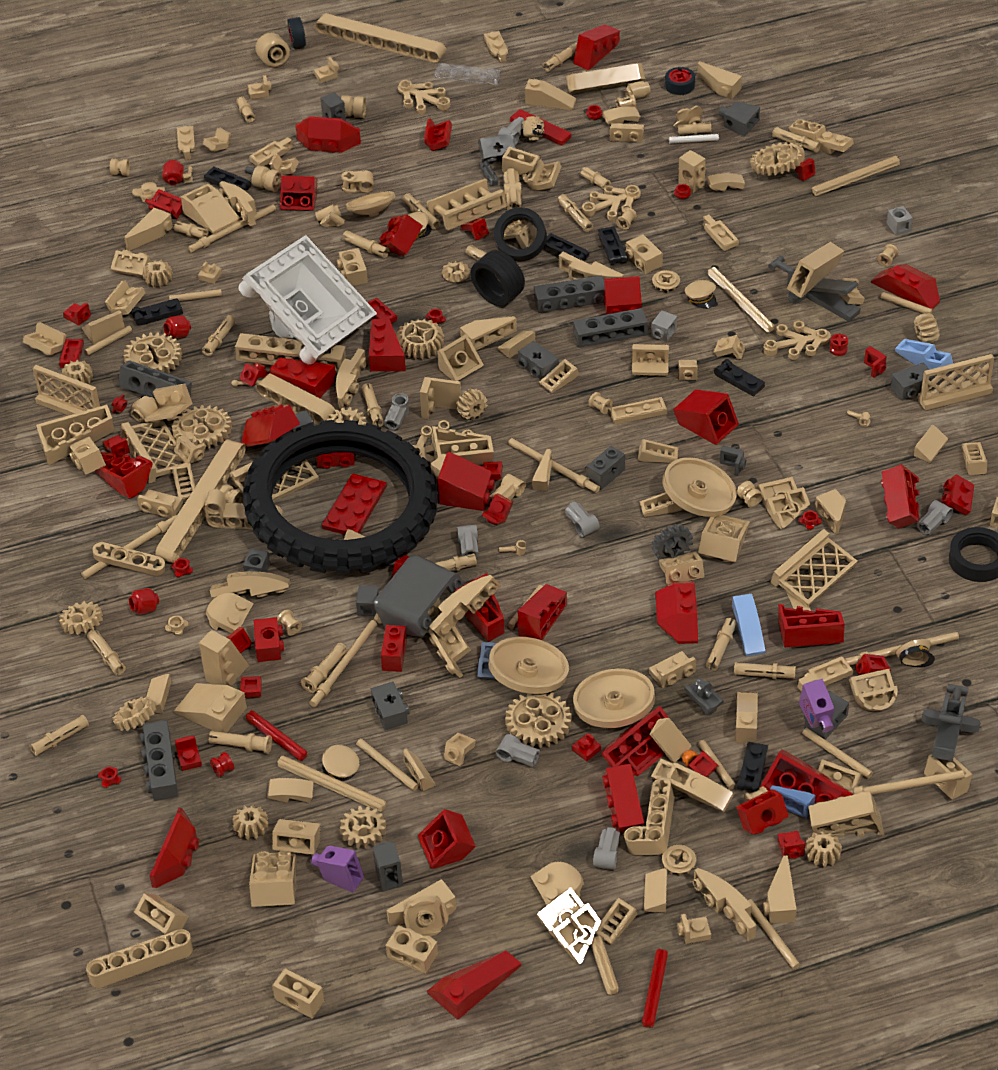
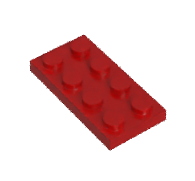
M352 473L322 523V529L346 535L347 529H350L360 534L384 493L387 482Z

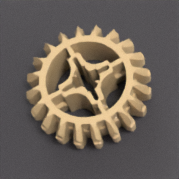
M411 320L410 323H404V326H400L396 335L404 355H407L408 358L414 357L415 360L417 358L423 360L424 357L430 358V355L436 356V353L444 344L442 329L437 323H433L432 320Z

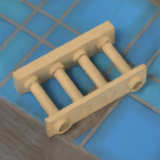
M482 179L427 201L428 211L433 216L441 214L444 227L447 230L507 207L504 191L500 189L493 193L489 192L487 179Z

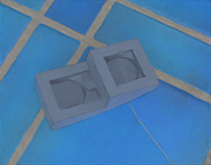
M482 642L478 678L496 679L490 672L488 660L491 649L497 643Z

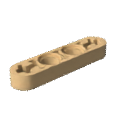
M99 542L93 546V557L99 562L153 576H159L165 572V561L159 556L105 542ZM121 553L124 554L125 557L121 560H117L115 558V555ZM141 558L143 563L137 565L133 563V560Z

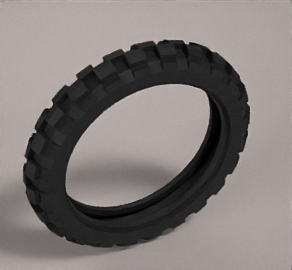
M334 420L320 421L319 425L315 426L309 423L297 427L296 432H286L275 439V442L269 443L259 453V458L253 460L244 481L243 505L248 524L252 526L253 533L262 543L265 542L267 548L278 557L283 558L285 556L287 557V562L300 568H303L304 565L309 566L311 571L325 573L326 570L336 571V574H350V571L359 570L360 573L375 570L377 565L385 567L398 560V556L407 555L417 546L418 541L421 542L430 530V525L434 522L437 511L438 495L435 476L431 474V467L424 457L421 458L420 452L409 442H402L403 438L389 430L383 432L381 427L366 423L364 426L359 425L358 421L344 420V423H334ZM353 453L373 459L392 470L406 487L409 501L401 516L382 531L357 539L334 540L310 535L294 527L279 513L273 502L272 494L280 478L298 463L324 454Z

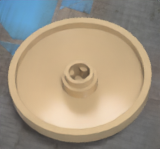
M680 458L674 460L667 466L663 475V487L670 499L684 510L699 516H721L732 508L737 497L736 487L731 478L716 465L702 459Z
M512 637L498 642L491 649L488 660L490 672L500 683L513 690L529 694H543L559 689L565 683L569 672L568 661L559 649L545 641L530 637Z
M609 669L597 672L584 679L574 692L573 702L575 712L584 722L596 727L617 728L630 725L645 717L655 703V692L652 682L642 673L629 669Z

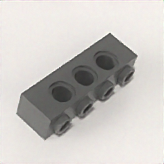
M603 276L534 286V301L538 313L604 303Z
M639 308L573 321V334L578 347L582 348L648 335V321L643 309Z
M128 361L120 366L119 386L128 391H135L142 396L155 398L153 391L157 388L186 384L191 397L192 382L133 361Z
M164 720L143 724L144 732L140 733L142 745L146 746V748L142 749L144 761L148 762L147 765H144L145 775L150 777V781H146L147 791L152 793L154 801L179 797L168 722Z

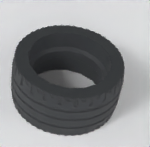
M492 250L486 253L471 268L470 275L475 289L486 301L493 305L504 306L510 303L525 287V278L519 265L512 257L500 250Z

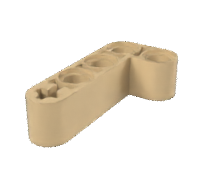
M217 489L208 492L205 514L207 523L215 528L253 529L248 524L243 503H226L224 493ZM275 505L279 513L282 515L283 510L279 506Z
M659 778L652 784L646 826L630 827L624 833L627 849L632 855H659L667 850L674 805V793L671 782L667 778Z

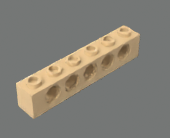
M240 333L235 346L236 360L274 365L279 358L301 360L299 354L305 345L299 340ZM334 345L315 362L335 365L336 373H338L344 358L346 359L345 346Z

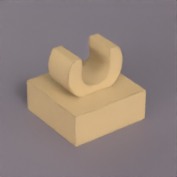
M205 261L202 265V270L198 274L199 280L214 284L222 274V270L220 267H216L215 264L208 265Z

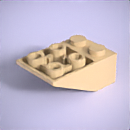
M210 184L203 185L181 196L183 214L205 229H208L211 233H216L240 221L239 216L222 194Z
M263 851L253 855L249 882L251 907L295 904L296 852L280 851L279 853H269Z

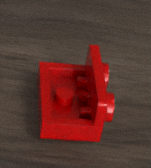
M431 118L427 120L424 142L431 151L445 148L449 145L453 125L450 120L436 125Z
M160 189L156 191L152 200H145L149 210L157 208L170 213L174 219H178L183 211L181 198Z
M955 474L951 479L945 481L941 502L964 515H968L971 512L975 485Z

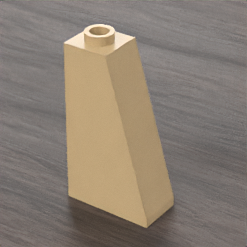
M829 242L801 259L787 289L802 298L839 264L844 250Z

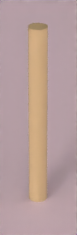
M807 727L803 730L802 734L848 766L868 779L872 776L873 772L821 736Z
M363 739L357 741L356 745L410 789L413 791L418 789V783Z
M749 899L748 902L752 905V915L793 969H797L800 966L798 960L753 900Z

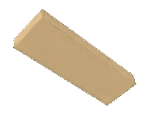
M662 397L611 407L609 408V413L614 425L664 415L667 414V408Z

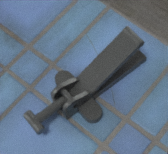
M780 255L768 267L770 270L778 267L788 273V287L796 269L783 263L785 259ZM823 278L802 298L791 291L788 294V300L793 304L800 303L805 298H808L848 322L859 315L861 308L855 304H848L841 296L837 295L849 294L858 286L856 281Z
M948 684L947 692H952L953 694L951 699H949L950 693L945 694L942 711L932 709L923 711L922 721L924 723L939 726L932 752L933 758L953 761L959 732L976 733L980 729V721L978 719L963 716L966 696H962L961 701L959 700L961 694H968V687Z

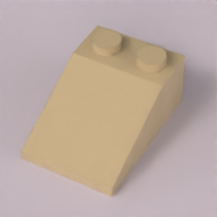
M725 515L710 517L702 532L698 553L708 558L717 557L725 562H736L740 555L750 521Z
M196 683L176 707L174 714L210 730L227 733L247 708L245 694L228 685Z

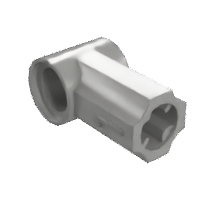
M518 117L507 128L502 127L498 135L512 133L514 145H516L519 136L523 133L524 118Z
M398 393L392 397V405L384 420V426L388 427L389 430L395 431L399 429L404 417L409 414V400L406 394Z
M937 500L933 501L928 512L917 522V528H919L922 534L931 535L941 523L946 524L950 520L953 509Z
M574 501L565 509V514L575 524L576 531L580 537L587 536L600 529L596 516L593 514L589 515L580 503Z
M457 526L462 556L474 553L476 558L479 557L477 526Z
M507 734L495 753L502 761L510 762L515 760L533 767L538 762L540 750L522 744L517 737Z
M607 827V829L602 830L599 846L594 852L593 867L615 870L618 854L617 848L620 840V832L616 831L615 828Z

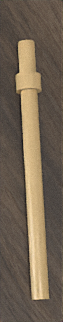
M272 204L258 211L254 215L255 221L276 211V207ZM242 219L208 237L200 238L198 242L188 246L190 252H194L200 248H205L210 243L248 225V223Z
M513 438L508 442L510 446L541 462L544 456ZM552 460L551 468L574 480L577 485L582 488L586 487L595 493L600 490V486L589 481L588 477L578 475Z
M177 515L166 521L159 522L155 528L125 545L124 548L133 550L159 533H165ZM119 553L115 555V558L119 559L122 556H124V554ZM98 562L83 571L81 575L86 579L109 564Z
M374 620L369 622L326 681L321 683L316 689L317 693L309 702L311 706L316 707L321 699L328 695L330 687L377 626Z
M958 632L928 638L927 640H930V646L958 640L959 635ZM902 645L870 653L867 651L861 652L857 656L845 658L849 665H855L863 654L881 655L884 657L896 655L897 649Z
M964 770L869 787L857 786L849 791L854 793L853 795L859 792L871 791L873 795L965 778Z

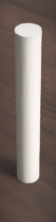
M718 134L669 137V144L719 141Z

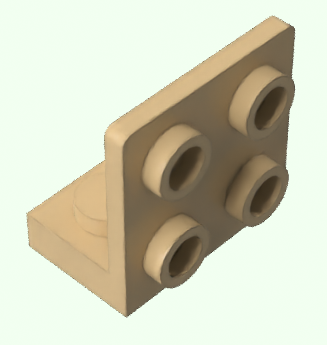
M517 220L506 228L504 239L516 238L521 248L524 249L534 242L537 229L529 221Z
M425 377L420 390L421 417L429 419L430 413L434 412L435 407L456 409L458 406L456 402L460 400L459 396H461V382Z
M186 384L155 389L153 394L159 408L145 417L144 420L145 422L152 421L153 423L160 422L163 419L170 421L176 419L178 414L187 411V407L193 403Z

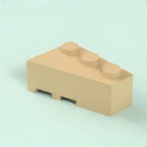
M432 426L431 439L435 460L443 454L446 455L447 452H452L477 465L493 461L494 451L491 436L467 432V434L459 433L453 429H450V431L441 430L438 427Z
M213 630L199 642L205 679L210 684L232 686L236 679L250 666L230 639Z
M871 791L859 792L855 795L839 797L835 800L819 802L808 806L811 827L814 833L820 835L821 831L826 835L831 832L832 837H844V833H857V836H864V832H877V835H884L881 814Z

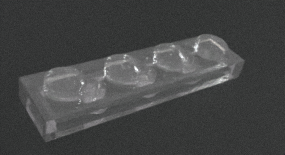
M439 63L435 71V78L494 85L498 84L501 76V70Z

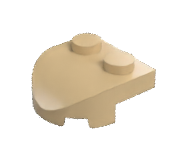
M541 159L538 160L533 170L522 174L526 185L532 190L551 189L555 185L562 166L559 161L544 164Z
M234 593L221 594L214 598L206 609V616L210 621L209 625L216 631L220 627L232 633L242 626L254 603Z
M889 669L854 676L849 679L856 703L865 710L882 711L888 709L897 697V686H894Z
M564 862L550 863L530 876L546 905L550 904L569 888H572L576 895L580 897L581 887L584 885L581 874L573 866Z

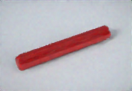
M250 710L246 714V720L266 736H272L274 742L299 761L307 758V751L258 713Z
M659 948L656 950L642 1019L644 1027L652 1028L655 1024L668 951Z

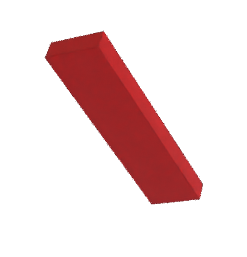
M519 109L510 117V122H513L518 117L527 120V117L534 115ZM543 120L544 135L542 137L561 146L572 138L571 132Z

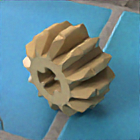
M154 260L153 263L148 262V265L144 266L143 279L148 286L152 285L153 288L159 286L161 288V285H167L168 282H171L172 268L168 265V262H163L162 260L159 262Z
M930 313L917 316L914 320V327L920 342L930 344L937 341L939 329L934 316Z
M78 359L76 362L70 361V364H65L64 369H62V375L86 384H90V381L93 379L91 366L85 360L81 362Z
M472 388L468 392L464 391V394L459 396L460 400L456 402L458 405L456 409L467 420H474L476 417L480 418V414L488 406L486 404V396L480 390Z
M252 804L250 808H247L244 805L243 810L237 809L236 815L232 819L235 833H238L240 838L246 837L247 840L251 837L257 840L258 835H264L265 830L268 829V816L266 812H263L261 806L255 808Z
M821 831L820 835L813 833L812 838L807 839L805 853L808 855L809 862L814 861L815 866L822 864L825 868L827 864L833 866L835 861H839L842 846L839 843L838 837H832L831 832L827 835L823 831Z

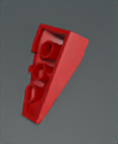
M100 452L106 465L94 472L118 493L130 499L145 489L153 465L151 460L142 456H137L134 459L130 458V455L117 457L114 453Z
M783 749L778 753L760 787H765L767 791L773 785L812 793L815 795L814 804L854 794Z
M505 950L443 977L427 990V993L459 1020L520 968L522 963Z

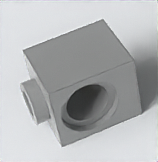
M904 206L888 210L887 225L896 236L911 231L913 218Z
M661 311L651 323V336L666 342L677 330V316L665 311Z

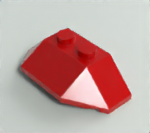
M309 116L295 126L297 140L309 151L342 153L361 144L360 129L343 119Z
M907 264L896 265L883 270L871 280L872 284L902 299L932 310L940 303L936 278Z
M693 581L672 582L656 591L657 624L668 635L673 637L678 644L698 643L695 583Z
M658 706L611 742L601 753L611 767L631 764L633 776L638 777L665 754L651 737L650 732L658 719L669 717L661 706Z
M178 808L153 869L150 872L149 876L153 888H158L183 876L186 868L191 866L194 850L198 849L199 838H197L196 829L183 808Z

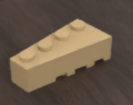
M108 405L36 425L48 465L67 457L71 453L69 447L71 444L86 437H90L95 442L115 432Z

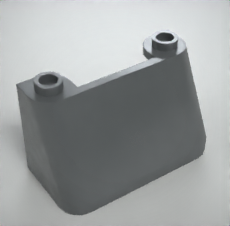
M412 555L378 594L374 607L384 628L386 625L406 626V635L423 637L431 624L428 614L429 609L446 588L450 593H454V590L463 586L464 583L458 574L421 556Z

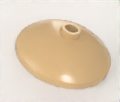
M385 191L365 195L348 202L346 209L358 215L374 217L379 215L380 211L386 209L393 202L395 193Z

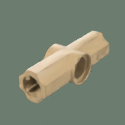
M513 168L504 172V193L507 210L522 206L521 182H519L518 171Z

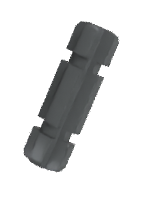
M481 162L480 168L490 185H498L499 179L489 162Z

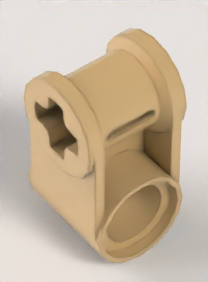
M346 171L342 174V190L345 193H368L374 188L373 174L370 171Z

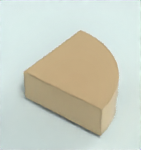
M330 212L321 220V225L327 228L329 226L340 227L344 224L345 220Z

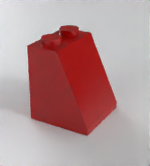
M695 389L673 409L679 425L715 445L739 425L729 394Z
M447 452L438 476L440 505L484 511L486 504L490 502V491H493L495 487L492 471L452 452Z

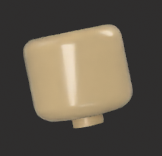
M266 33L256 43V53L266 65L279 67L288 60L290 55L289 46L278 34Z

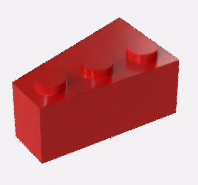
M604 24L579 34L573 64L589 71L618 45L620 30Z
M372 319L370 372L406 371L405 355L390 319Z
M279 358L270 368L271 374L318 398H321L336 382V370L333 364L318 362L307 364L302 360Z
M902 464L882 471L883 479L881 484L885 491L884 502L887 506L888 513H886L888 522L898 529L919 522V503L916 502V496L919 495L916 483L919 482V477Z
M486 573V574H484V575H482V576H480V577H478V578H476V579H474V580H477V579H479V578H481V577L488 576V574ZM494 594L474 614L468 610L464 615L488 642L505 633L504 617Z
M545 584L517 610L518 636L543 640L567 606V592Z
M778 604V625L784 648L844 643L845 623L841 611L817 608L815 611L803 610L801 606L792 609L784 608V604Z
M631 764L606 768L605 775L602 776V782L607 793L608 808H611L612 827L622 834L630 827L644 826Z

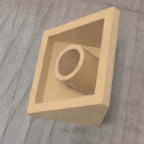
M121 310L116 311L82 327L83 332L93 345L125 328Z
M467 334L438 350L439 370L453 381H459L484 366Z

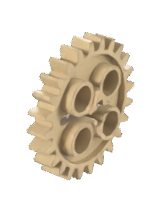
M780 142L778 145L772 144L771 147L766 146L765 149H760V152H755L756 155H752L750 160L751 167L757 174L762 173V175H765L767 173L769 176L774 173V175H777L779 172L783 174L784 171L789 172V169H796L795 166H800V163L804 162L805 153L802 146H799L798 143L794 144L792 142L788 144L785 142L781 144Z
M159 332L154 336L152 333L149 336L143 334V338L136 337L137 341L131 340V345H126L127 349L124 350L125 355H123L125 363L133 361L168 374L170 373L169 369L175 370V365H179V361L182 360L180 343H177V339H172V336L166 337V333L159 336Z
M201 405L200 409L194 406V410L187 409V413H181V416H178L173 421L172 426L176 442L178 437L184 435L196 446L204 443L208 448H211L212 444L218 446V441L223 443V438H228V434H231L232 429L231 417L228 416V412L224 413L223 409L218 410L217 406L211 409V405L207 408Z
M527 693V697L519 695L520 701L513 699V705H508L505 717L507 732H510V735L516 736L520 741L523 740L525 745L531 743V747H534L535 744H538L539 748H542V744L545 743L550 747L551 741L558 744V738L563 740L564 734L569 733L572 721L570 707H566V701L561 702L560 696L554 699V693H551L549 696L546 693L541 695Z

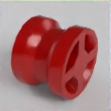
M840 333L834 334L830 339V352L835 356L845 355L848 351V337Z
M222 752L218 758L213 757L210 759L211 767L218 777L224 776L226 771L231 772L235 769L230 756L226 752Z

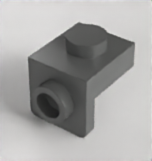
M722 446L720 464L735 467V475L738 476L741 469L744 470L747 460L744 459V450Z

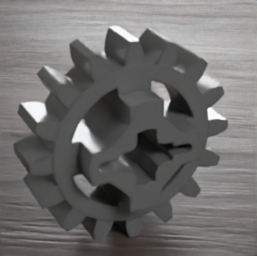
M674 524L672 528L666 526L665 531L660 530L661 534L654 536L656 540L652 541L653 547L651 548L658 559L676 558L679 555H684L685 551H690L689 546L693 545V536L687 527L684 528L682 524L679 527Z

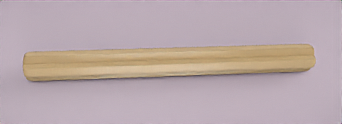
M893 156L813 186L812 193L818 196L893 168L900 164V159L897 156Z
M716 267L708 270V275L767 333L774 330V324Z
M283 755L278 759L279 767L307 780L314 781L316 784L363 805L370 806L372 809L383 812L387 806L385 800Z

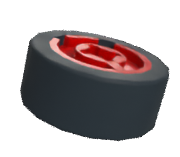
M301 18L287 19L292 47L306 46Z
M685 67L671 68L665 74L666 90L675 95L689 94L695 88V73Z

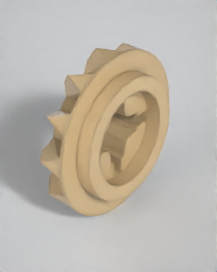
M448 262V265L443 266L442 270L444 279L450 282L464 281L470 274L468 265L463 264V262Z
M664 270L657 272L653 276L652 284L655 286V289L668 292L670 289L675 290L676 287H679L680 277L673 271Z
M673 845L663 853L662 863L664 868L670 871L671 875L678 873L681 876L685 872L689 874L690 870L695 868L696 855L687 846ZM683 856V862H679V864L676 865L675 860H678Z

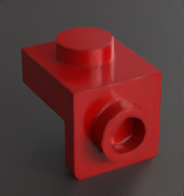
M869 346L865 349L864 363L872 367L871 376L875 378L886 370L887 356Z
M256 362L255 365L245 363L239 380L250 386H255L258 377L265 378L271 373L265 369L266 366Z

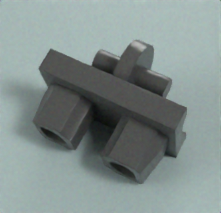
M701 677L693 684L684 687V691L690 696V699L697 703L707 716L716 712L717 707L723 704L724 700L712 689V684L704 681Z

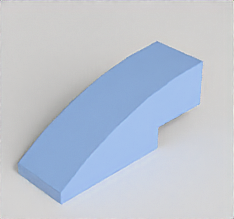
M904 339L895 348V352L915 365L924 363L929 369L953 364L951 353L936 351L935 344Z
M753 595L733 596L732 608L745 656L765 654L762 630Z

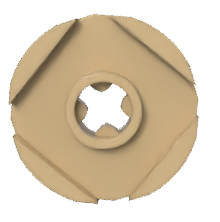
M436 895L421 896L409 900L404 911L406 928H411L423 936L431 937L441 932V928L448 923L446 905ZM423 914H430L429 919H424L421 916Z

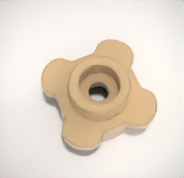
M172 616L169 618L165 630L167 632L171 631L175 635H181L183 629L188 626V621L183 620L181 616Z

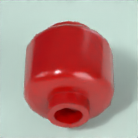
M169 160L163 165L162 179L164 182L174 186L183 181L184 166L179 161Z
M183 315L169 317L163 325L164 333H166V336H172V339L185 338L191 330V323Z
M151 588L135 590L129 597V607L131 611L138 615L154 612L159 604V596Z

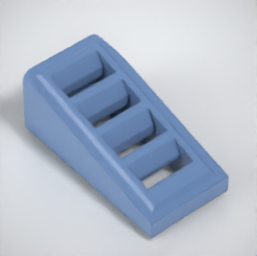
M771 786L770 790L773 789L782 794L787 811L808 818L810 815L808 806L814 805V794Z

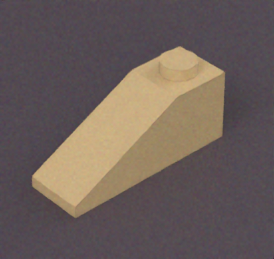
M700 61L698 62L697 76L718 95L733 99L741 90V75Z
M529 79L525 87V104L573 110L576 103L575 97L546 81Z
M153 208L124 236L126 250H133L163 237L173 227L171 214Z
M516 317L475 320L460 327V337L467 334L475 350L481 349L516 332Z
M737 692L735 743H756L758 693Z
M783 856L767 893V902H763L764 915H768L770 924L796 921L797 909L788 856Z
M441 879L387 909L389 925L405 924L404 911L407 902L421 896H439L447 907L448 915H450L457 909L456 897ZM423 914L421 917L429 919L430 914Z

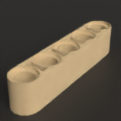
M642 63L571 74L566 76L569 93H578L644 81L645 75Z
M268 374L256 385V390L261 396L278 405L282 404L285 406L290 404L294 413L307 410L313 422L319 425L320 421H326L330 418L329 414H335L334 407L328 402L273 374Z
M179 929L90 961L86 967L90 984L95 988H102L190 956L193 951L190 933L187 930Z

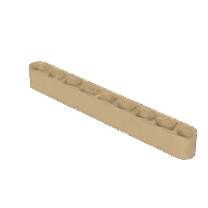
M327 13L323 14L315 23L316 31L321 34L437 63L446 52L444 44L437 41Z
M228 439L224 441L158 544L155 556H159L164 561L174 563L175 560L181 557L206 517L205 504L208 492L213 489L220 490L223 485L227 484L231 477V472L237 468L244 457L245 444Z

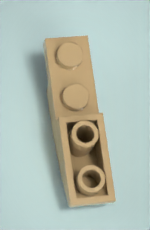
M798 119L789 126V130L799 136H807L810 140L820 142L819 150L828 154H832L836 150L845 152L853 145V138L826 132L824 125Z
M223 181L219 182L221 189L218 191L232 209L238 213L241 212L243 221H246L249 226L256 225L254 215L257 212L254 199L236 185Z
M565 252L559 255V269L568 272L570 280L601 275L603 279L624 277L623 274L596 261L590 265Z
M358 348L351 360L344 358L340 365L336 378L339 411L343 407L345 409L346 406H349L353 395L358 392L359 383H357L361 370L367 365V358L363 349Z
M256 571L236 572L228 574L227 582L212 585L210 594L211 597L233 592L242 594L249 589L251 596L263 597L268 595V592L276 591V593L286 591L291 582L288 578L272 573Z
M488 575L461 587L438 606L442 613L429 627L438 636L443 638L464 617L468 610L474 614L480 609L484 602L497 591L500 583L492 575Z
M660 759L651 775L654 780L667 778L671 782L672 788L725 812L734 796L732 791L675 762L673 764Z
M699 868L695 869L693 885L698 892L701 891L704 895L707 905L713 907L716 913L724 910L726 917L732 919L739 934L744 935L748 941L756 938V924L751 919L752 905L737 889L720 877Z

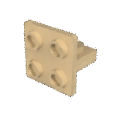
M633 344L632 375H668L669 345Z

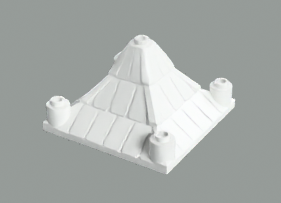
M307 235L248 272L239 284V291L243 296L253 297L256 292L260 294L270 310V321L276 335L282 338L295 337L305 345L299 355L301 360L307 364H313L323 353L356 329H362L377 314Z

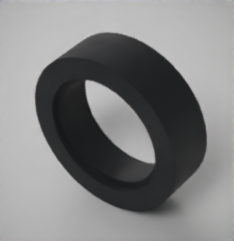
M519 207L506 211L499 217L494 227V239L498 249L512 257L514 261L522 262L533 259L543 250L546 244L547 233L543 220L536 212L528 208ZM517 220L529 221L537 229L534 242L524 249L511 248L504 241L506 228Z
M971 527L958 532L951 541L949 551V564L953 571L962 578L974 582H987L997 579L998 558L989 564H974L964 559L960 551L969 545H984L994 550L998 557V533L983 527Z

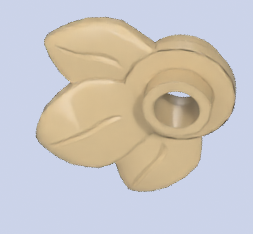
M694 106L691 110L687 108L679 110L676 115L679 121L674 124V127L678 128V125L693 124V122H696V124L702 123L700 116L702 109L699 106Z
M147 182L141 188L133 189L132 194L140 197L145 202L146 199L152 200L158 189L165 191V187H157L155 183Z

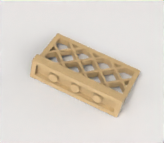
M989 354L924 371L921 393H918L917 397L924 410L992 394L993 387L990 383L994 356ZM987 362V364L983 368L979 367L983 363ZM971 366L966 372H963L966 367ZM954 370L948 377L946 376L949 371ZM975 370H978L973 377L970 376ZM958 374L962 375L956 381L953 380ZM937 375L932 381L929 380V376ZM942 378L945 379L939 386L936 384Z
M38 365L33 367L39 393L35 398L37 404L66 415L100 407L95 386Z
M163 420L157 423L151 421L130 426L129 422L121 424V438H126L132 457L135 459L137 456H142L153 463L147 480L148 483L156 482V477L173 473L172 467L188 464L176 453L166 452L167 449L175 450L177 442ZM158 426L162 428L161 431L152 429ZM137 431H143V432H145V433H144V435H140V434H137V433H135V432H137ZM148 434H153L157 437L154 439L147 436ZM163 437L169 439V441H160V438ZM145 441L148 443H152V445L149 447L143 445L142 443ZM156 445H158V446H162V447H164V448H163V450H159V449H156V448H154V447H155ZM150 453H154V454H157V455H159V456H158V458H155V457H151V456H149V455H150ZM164 456L170 458L171 460L170 462L161 459ZM177 460L183 462V464H174V461ZM159 464L166 466V468L158 470L156 466Z
M307 460L302 461L301 466L295 465L291 468L292 470L299 471L297 477L287 475L288 471L281 477L283 479L282 483L275 486L276 489H279V492L272 494L273 502L319 480V476ZM252 463L231 472V480L235 488L243 491L242 485ZM302 472L310 473L312 476L308 479L300 478ZM286 479L296 481L295 485L291 487L284 484Z
M825 529L776 569L771 580L775 587L780 585L806 607L817 600L858 562L828 538L830 533ZM828 545L834 550V553H824V548ZM812 558H821L822 564H812ZM825 558L835 559V565L825 564ZM839 559H846L849 564L839 565ZM801 568L809 569L810 575H800L799 570ZM813 569H823V575H813ZM826 569L836 570L837 575L827 576ZM788 579H796L797 586H790L786 581ZM800 580H810L811 586H801ZM814 580L824 581V586L814 587ZM801 591H811L812 597L806 599L801 594Z

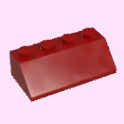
M279 404L263 408L262 410L258 409L252 412V417L246 420L241 443L249 447L272 442L300 425V422L290 404L285 406Z

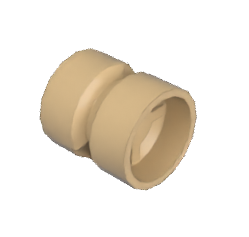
M341 96L345 104L346 117H351L352 114L357 118L365 117V97L357 96L353 99L352 96Z
M258 165L252 174V185L277 192L281 186L282 172L274 169L269 170L267 167Z

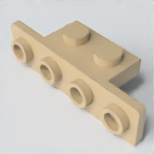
M455 624L443 638L429 628L426 633H430V641L435 647L439 648L437 651L438 655L443 661L446 660V668L452 675L455 673L461 678L463 674L456 662L469 653L471 649Z

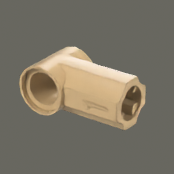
M507 474L503 478L501 486L489 496L490 501L492 502L494 495L497 493L510 500L514 496H521L526 488V482L511 474Z

